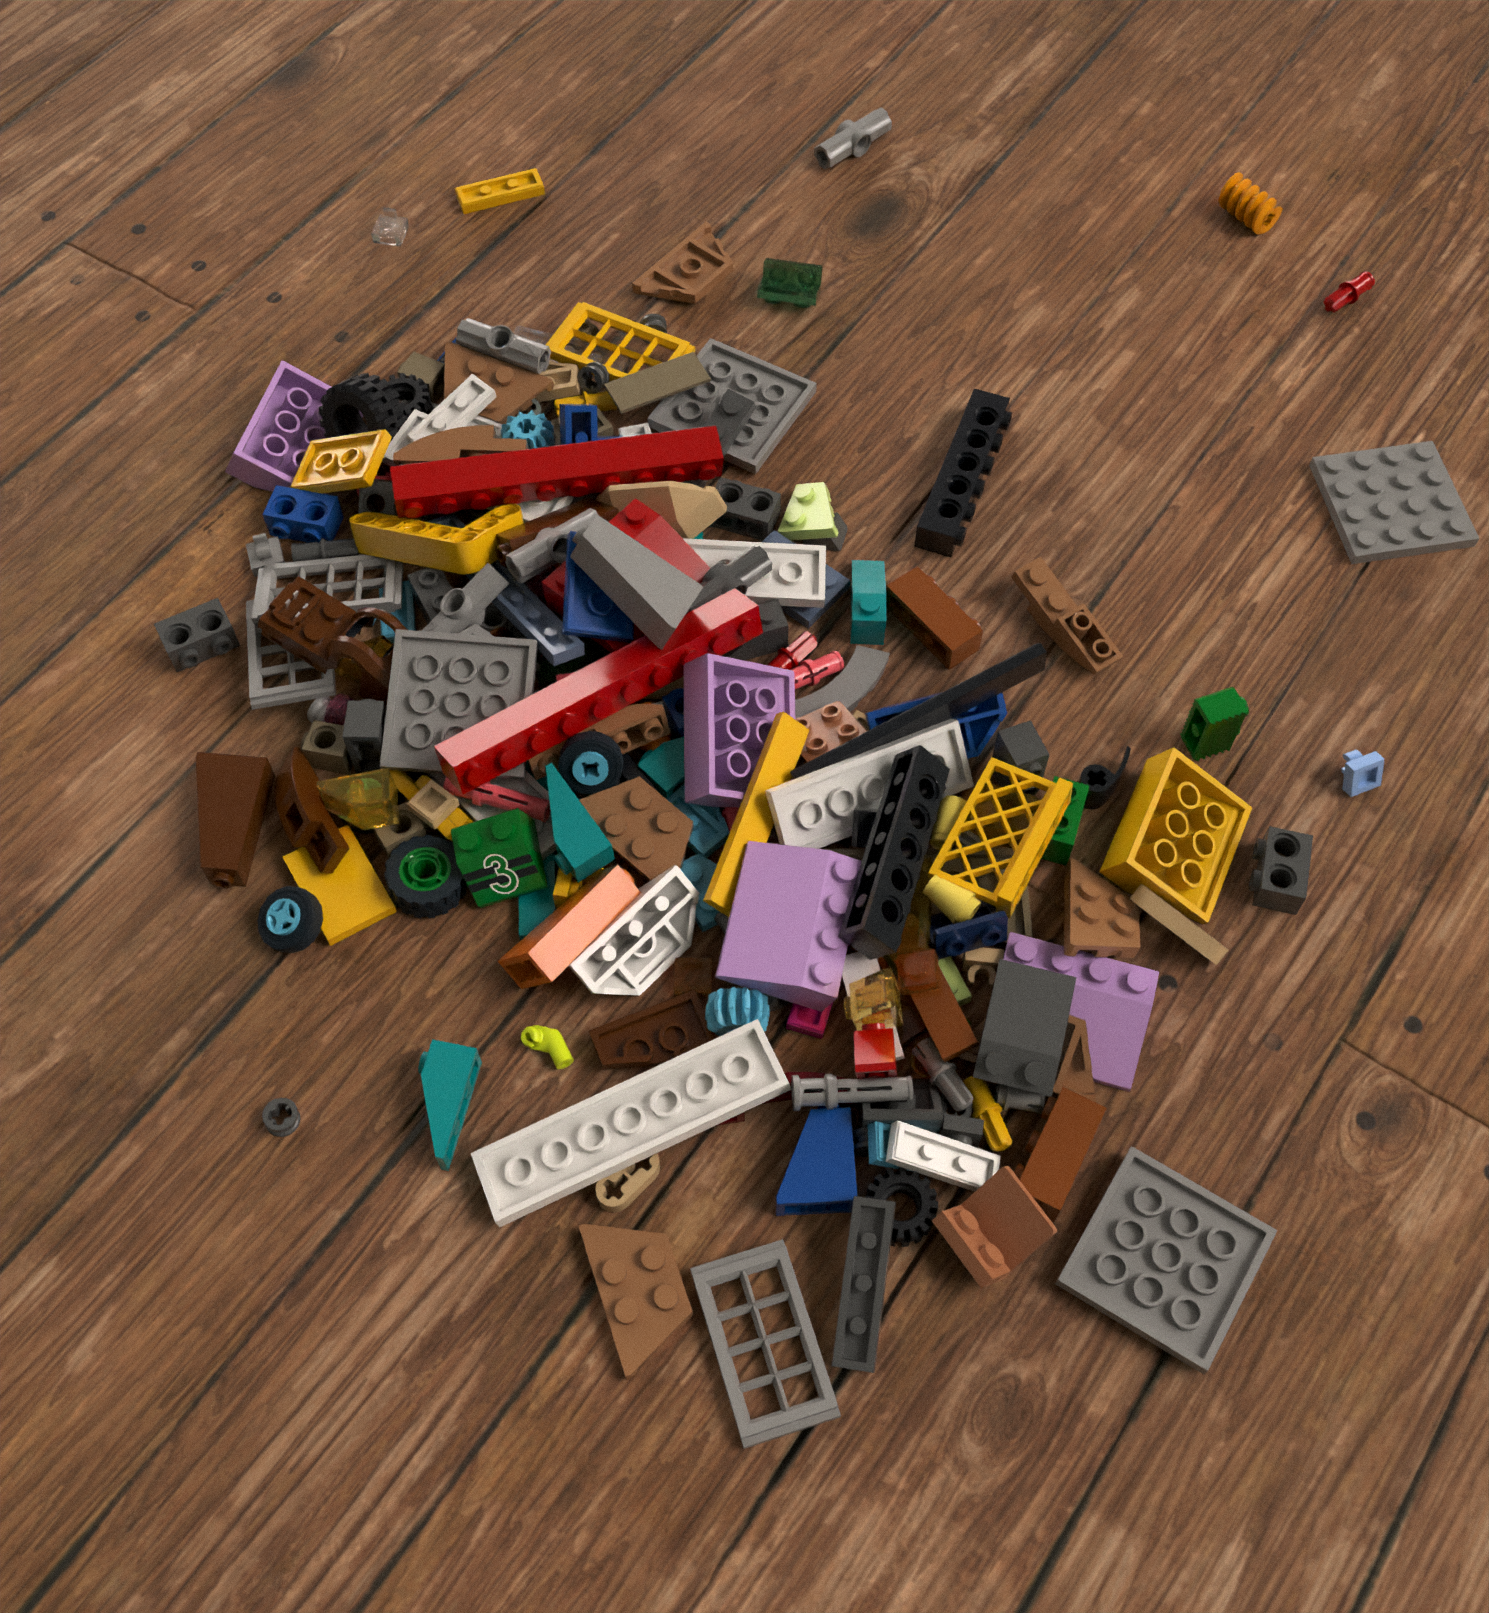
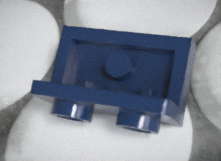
M981 901L979 909L970 920L953 924L941 912L920 918V928L935 959L939 960L1007 941L1008 917L1005 911L996 912L995 906Z

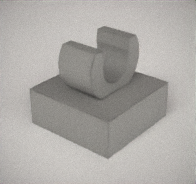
M266 533L252 536L254 542L246 544L254 577L258 576L259 568L264 567L265 564L285 563L278 536L267 538Z

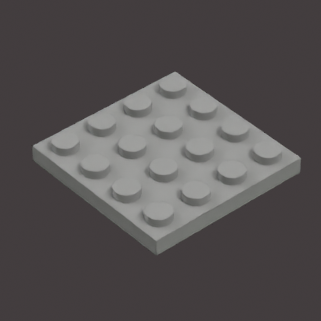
M710 338L696 357L710 376L711 381L663 398L647 418L649 426L659 432L703 427L727 389H730L754 401L756 409L725 454L724 461L756 474L814 396L817 383Z
M1433 441L1312 457L1309 465L1351 564L1475 547L1480 539Z
M396 629L380 759L381 769L443 774L434 749L435 745L533 694L538 650L537 640ZM527 761L496 778L525 780Z
M1131 1146L1055 1284L1195 1370L1205 1374L1209 1370L1278 1230Z

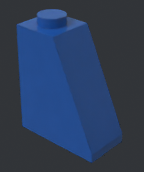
M838 1105L833 1110H827L825 1106H819L818 1109L810 1110L776 1195V1216L852 1212L854 1196L858 1195L850 1107L841 1108Z

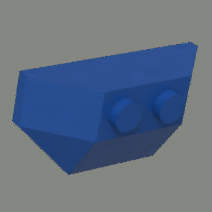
M1003 692L952 718L959 721L967 759L980 755L1000 722L1006 717L1007 709ZM940 693L865 713L869 730Z

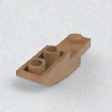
M475 425L440 431L416 440L393 454V461L398 466L529 448L526 439L497 438L494 425Z
M1041 556L1014 571L1011 578L1030 602L1027 608L1028 612L1050 638L1074 661L1096 675L1123 658V655L1084 603L1079 606L1076 605Z
M662 704L628 705L581 731L601 732L611 737L620 747L622 754L670 734L666 713ZM568 739L527 760L535 780L546 776L545 766L551 762L559 771L560 750Z

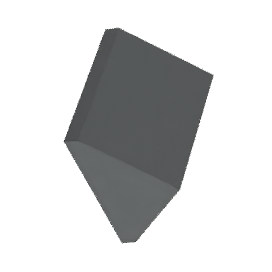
M912 1078V1101L859 1102V1128L867 1127V1125L874 1121L891 1124L898 1120L939 1134L943 1123V1109L937 1085H931L930 1079ZM865 1089L861 1091H879L888 1089Z

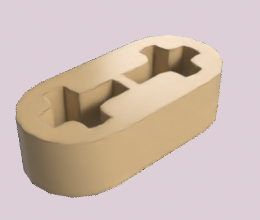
M658 1153L649 1157L650 1169L648 1171L640 1168L631 1176L630 1174L636 1168L635 1164L599 1180L595 1191L601 1208L613 1213L627 1208L658 1176L660 1171ZM624 1180L626 1181L620 1189L622 1195L620 1199L614 1196L606 1199L607 1186L610 1185L616 1188Z

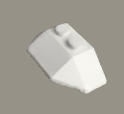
M673 865L640 887L639 891L641 893L569 965L571 970L591 993L640 996L691 946L699 892L677 865Z

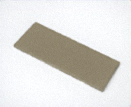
M694 352L605 383L604 387L622 414L710 382L711 378Z

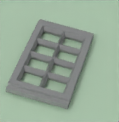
M356 555L265 564L264 567L258 570L252 622L253 624L259 622V618L269 609L270 603L285 588H276L277 579L300 576L305 580L306 576L327 574L326 583L312 585L330 596L333 593L354 591L353 601L342 602L357 612L358 609L370 607L383 609L389 613L396 612V609H402L404 562L370 555ZM384 568L383 578L363 579V570ZM356 571L355 580L334 582L335 573ZM383 588V598L361 600L362 590Z
M254 600L246 601L249 698L252 710L335 696L334 669H327L326 674L321 672L322 679L296 683L295 672L316 668L305 661L294 662V655L277 644L261 647L262 629L258 628V623L253 624L252 622ZM287 653L288 664L262 668L261 657ZM288 674L289 685L263 689L262 678Z
M783 1239L690 1268L744 1449L841 1417ZM777 1266L785 1291L755 1300L748 1275ZM740 1278L747 1303L718 1312L711 1287ZM788 1300L796 1326L766 1335L759 1309ZM751 1312L758 1338L729 1347L721 1321ZM799 1335L807 1362L778 1371L770 1344ZM762 1347L770 1374L739 1383L732 1357ZM811 1371L819 1398L789 1407L781 1380ZM773 1383L781 1410L751 1420L743 1393Z

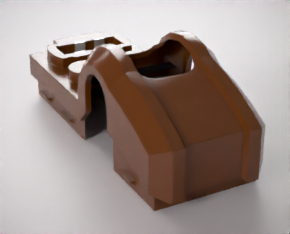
M298 576L293 583H289L270 603L269 609L259 618L258 628L262 629L261 635L326 674L327 669H337L340 658L352 660L359 666L362 672L361 687L358 695L364 699L384 701L385 707H387L394 644L383 657H379L371 648L363 642L354 639L356 634L360 635L363 627H373L376 618L392 628L394 633L396 629H408L404 627L399 619L383 609L364 607L356 612Z

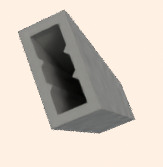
M597 515L589 526L583 523L573 537L572 541L577 545L570 557L657 647L663 649L703 589V586Z

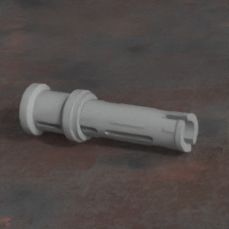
M825 1074L824 1078L800 1079L798 1075H792L793 1111H800L801 1107L825 1106L827 1110H833L834 1107L838 1106V1103L912 1101V1077L837 1079L835 1075ZM865 1089H888L879 1091H857ZM838 1090H847L848 1092H838ZM817 1091L820 1092V1093H804V1092H817Z

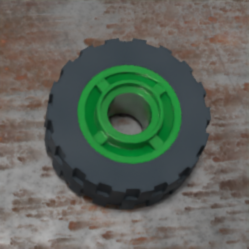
M432 835L412 837L411 840L400 843L396 850L393 849L389 860H386V872H384L389 896L390 898L392 897L393 904L397 908H401L402 912L407 915H414L415 918L428 917V919L435 918V916L440 914L444 915L449 913L450 909L456 908L459 905L460 899H463L466 894L465 889L468 885L456 863L453 842H448L443 837H432ZM427 874L433 875L430 878L426 879L420 878L423 875Z

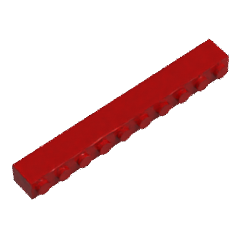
M708 426L391 466L390 472L398 518L407 517L414 519L422 515L436 513L451 514L459 510H483L490 506L518 505L522 502L536 500L550 501L554 498L566 496L581 497L590 493L603 492L610 485L660 481L683 482L697 479L711 480L722 476L724 457L717 427Z
M734 588L685 614L663 649L657 647L645 635L434 746L443 774L462 795L472 791L611 716L626 706L683 677L685 663L707 653L722 656L763 634L759 606Z

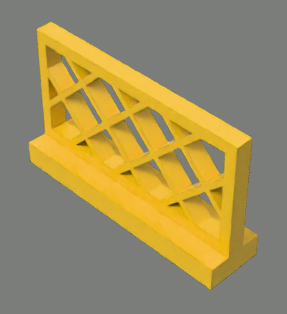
M991 757L928 872V878L931 879L934 875H937L941 879L943 878L976 894L975 898L995 906L996 912L1005 911L1010 919L1071 802L1073 783L1059 778L1057 783ZM994 771L1009 776L1012 784L994 790L990 778ZM1036 787L1046 791L1043 799L1027 803L1022 790ZM1016 792L1021 806L1003 811L998 797ZM992 800L997 813L978 818L974 809L976 804ZM1025 814L1029 822L1028 828L1012 833L1007 819ZM1001 821L1006 835L987 840L982 826ZM976 828L981 842L962 848L958 838L960 833ZM1021 839L1019 845H1017L1016 840ZM1010 842L1014 852L1012 858L996 862L991 848ZM955 844L956 850L951 851ZM985 850L990 864L971 870L966 855ZM960 858L966 872L950 875L941 871V868L946 861ZM1005 869L1002 875L1000 870ZM994 872L998 885L992 893L978 887L975 877Z

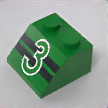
M519 808L451 829L456 863L478 907L483 908L548 887L535 820Z

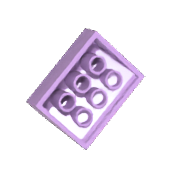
M282 360L242 435L225 472L259 489L273 492L276 485L290 488L310 441L325 439L323 434L325 429L320 426L319 422L322 419V416L319 414V407L323 405L320 401L322 396L327 394L326 391L331 386Z
M709 653L684 664L685 803L711 807H740L775 715L784 711L795 719V678L793 670Z
M748 841L715 978L752 990L757 989L761 993L822 1012L838 997L848 944L839 938L838 935L862 861L831 850Z
M1010 932L1003 960L1077 977L1069 1014L1086 1021L1093 1082L1130 1092L1153 1006L1159 971L1106 957H1094L1093 954L1080 950L1076 956L1064 955V946Z

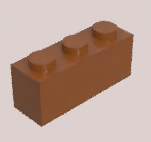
M918 566L886 585V608L948 670L979 651L983 630L978 621L969 617L959 607L957 601L952 596H947L937 586L934 578L926 575Z
M1065 1087L1062 1088L1057 1099L1049 1097L1040 1116L1047 1120L1043 1131L1040 1132L1034 1129L1024 1150L1031 1154L1026 1166L1018 1163L1014 1171L1015 1175L1052 1222H1055L1107 1109Z

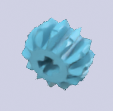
M533 410L528 414L518 411L517 417L508 416L506 424L502 425V438L526 439L529 449L549 447L555 444L554 427L551 421H547L544 413L536 415Z
M732 987L731 989L720 988L717 992H712L708 995L705 1020H707V1029L716 1035L722 1036L756 1019L759 1020L764 1032L766 1031L770 1017V1005H768V996L761 993V991L757 989L749 990L746 987Z

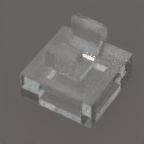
M384 207V214H379L371 233L373 243L401 247L409 229L408 219L397 217L395 209Z

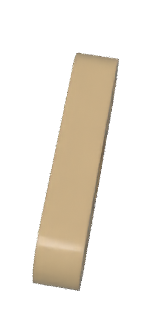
M1140 884L1131 895L1130 899L1214 964L1217 965L1229 951L1143 884Z

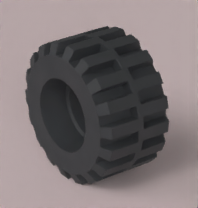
M368 373L355 375L329 388L326 391L327 394L323 395L320 400L323 405L319 407V414L322 416L319 422L320 426L325 429V433H323L325 438L386 429L392 436V440L407 420V415L403 414V410L406 409L404 403H400L398 399L400 395L396 390L392 391L390 389L391 384L386 380L381 382L379 376H369ZM360 412L363 414V416H364V418H365V420H366L367 425L365 424V422H364L363 419L361 418Z

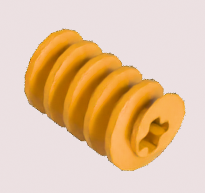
M1237 172L1223 186L1219 195V206L1227 209V212L1235 216L1240 222H1244L1245 226L1252 228V231L1257 235L1264 234L1277 222L1283 208L1281 206L1275 208L1277 200L1274 197L1268 199L1266 191L1260 192L1258 185L1251 186L1252 181L1248 178L1243 180V174Z

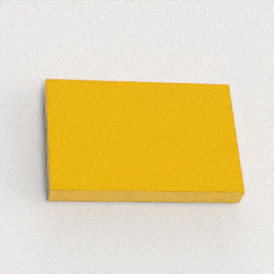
M386 429L310 441L290 488L323 494L371 487L392 436Z
M348 825L338 830L348 844L349 850L333 873H320L305 847H301L283 856L298 887L306 889L316 896L321 904L323 912L321 930L330 946L397 912L395 905Z

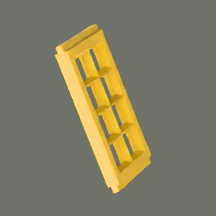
M578 302L546 343V346H549L551 350L550 359L560 363L576 364L579 370L590 362H596L587 358L596 346L613 352L606 363L603 364L609 373V382L637 372L643 364L652 367L662 363L648 357L656 345L674 351L668 361L695 352V346L690 345L688 341L585 302ZM587 318L603 324V327L596 336L578 330ZM610 327L627 333L619 345L602 340V337ZM633 336L651 342L643 354L625 348ZM572 337L590 343L581 356L564 349ZM619 355L637 361L628 374L611 368Z

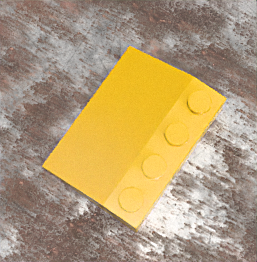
M1176 748L1168 749L1146 760L1099 872L1130 894H1133L1139 885L1143 884L1185 917L1201 924H1207L1252 807Z

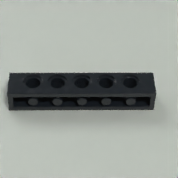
M974 388L917 525L914 547L952 557L956 545L962 546L967 532L964 524L965 522L971 523L976 510V504L973 503L974 499H981L986 480H982L983 476H990L995 457L991 456L993 452L999 453L1004 437L1001 431H1007L1011 422L1013 412L1008 411L1010 398Z
M921 745L896 754L838 935L839 938L869 960L896 953L901 944V935L906 918L911 910L910 904L915 887L920 879V870L924 856L929 848L928 843L931 832L937 820V812L942 795L946 790V781L950 769Z

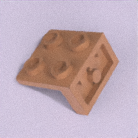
M840 701L825 705L811 713L795 718V720L809 729L800 754L804 764L867 732Z
M1009 1166L1000 1168L961 1205L942 1211L932 1220L933 1224L981 1289L1006 1278L1057 1233L1055 1225Z

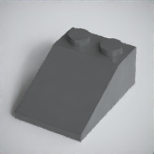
M999 959L973 1077L1051 1097L1061 1058L1077 977Z

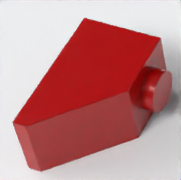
M869 1023L862 1025V1031H854V1057L857 1079L897 1077L893 1028L885 1029L884 1023Z

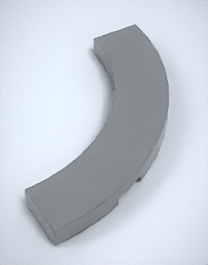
M857 645L848 664L830 683L810 695L795 700V718L804 716L836 701H840L849 712L854 710L858 702L877 685L884 673L890 653Z

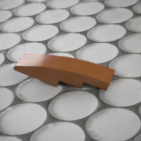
M916 920L905 924L901 935V944L897 952L891 954L943 1061L947 1062L979 1046V1043Z

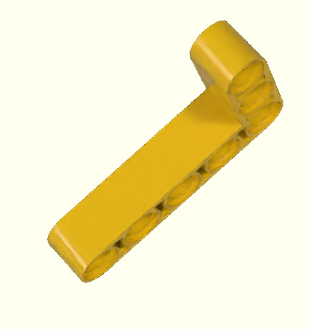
M516 504L498 506L463 528L409 518H398V516L377 512L358 513L349 520L358 553L458 574L476 573L487 563L491 564L498 560L496 555V546L498 545L496 534L524 523L521 507Z

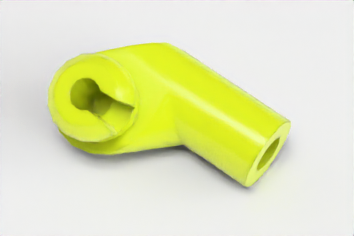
M533 1025L526 1027L522 1031V1043L532 1050L549 1053L557 1069H564L574 1062L558 1030Z

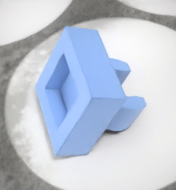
M1353 750L1343 754V758L1347 762L1345 767L1341 768L1344 774L1342 789L1350 797L1381 786L1385 759L1379 753L1374 751L1363 756L1358 750Z

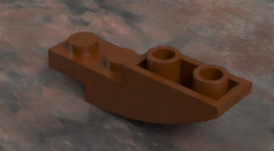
M293 747L279 769L275 781V799L279 817L293 847H305L320 873H333L349 850V846L324 807L330 796L300 747Z

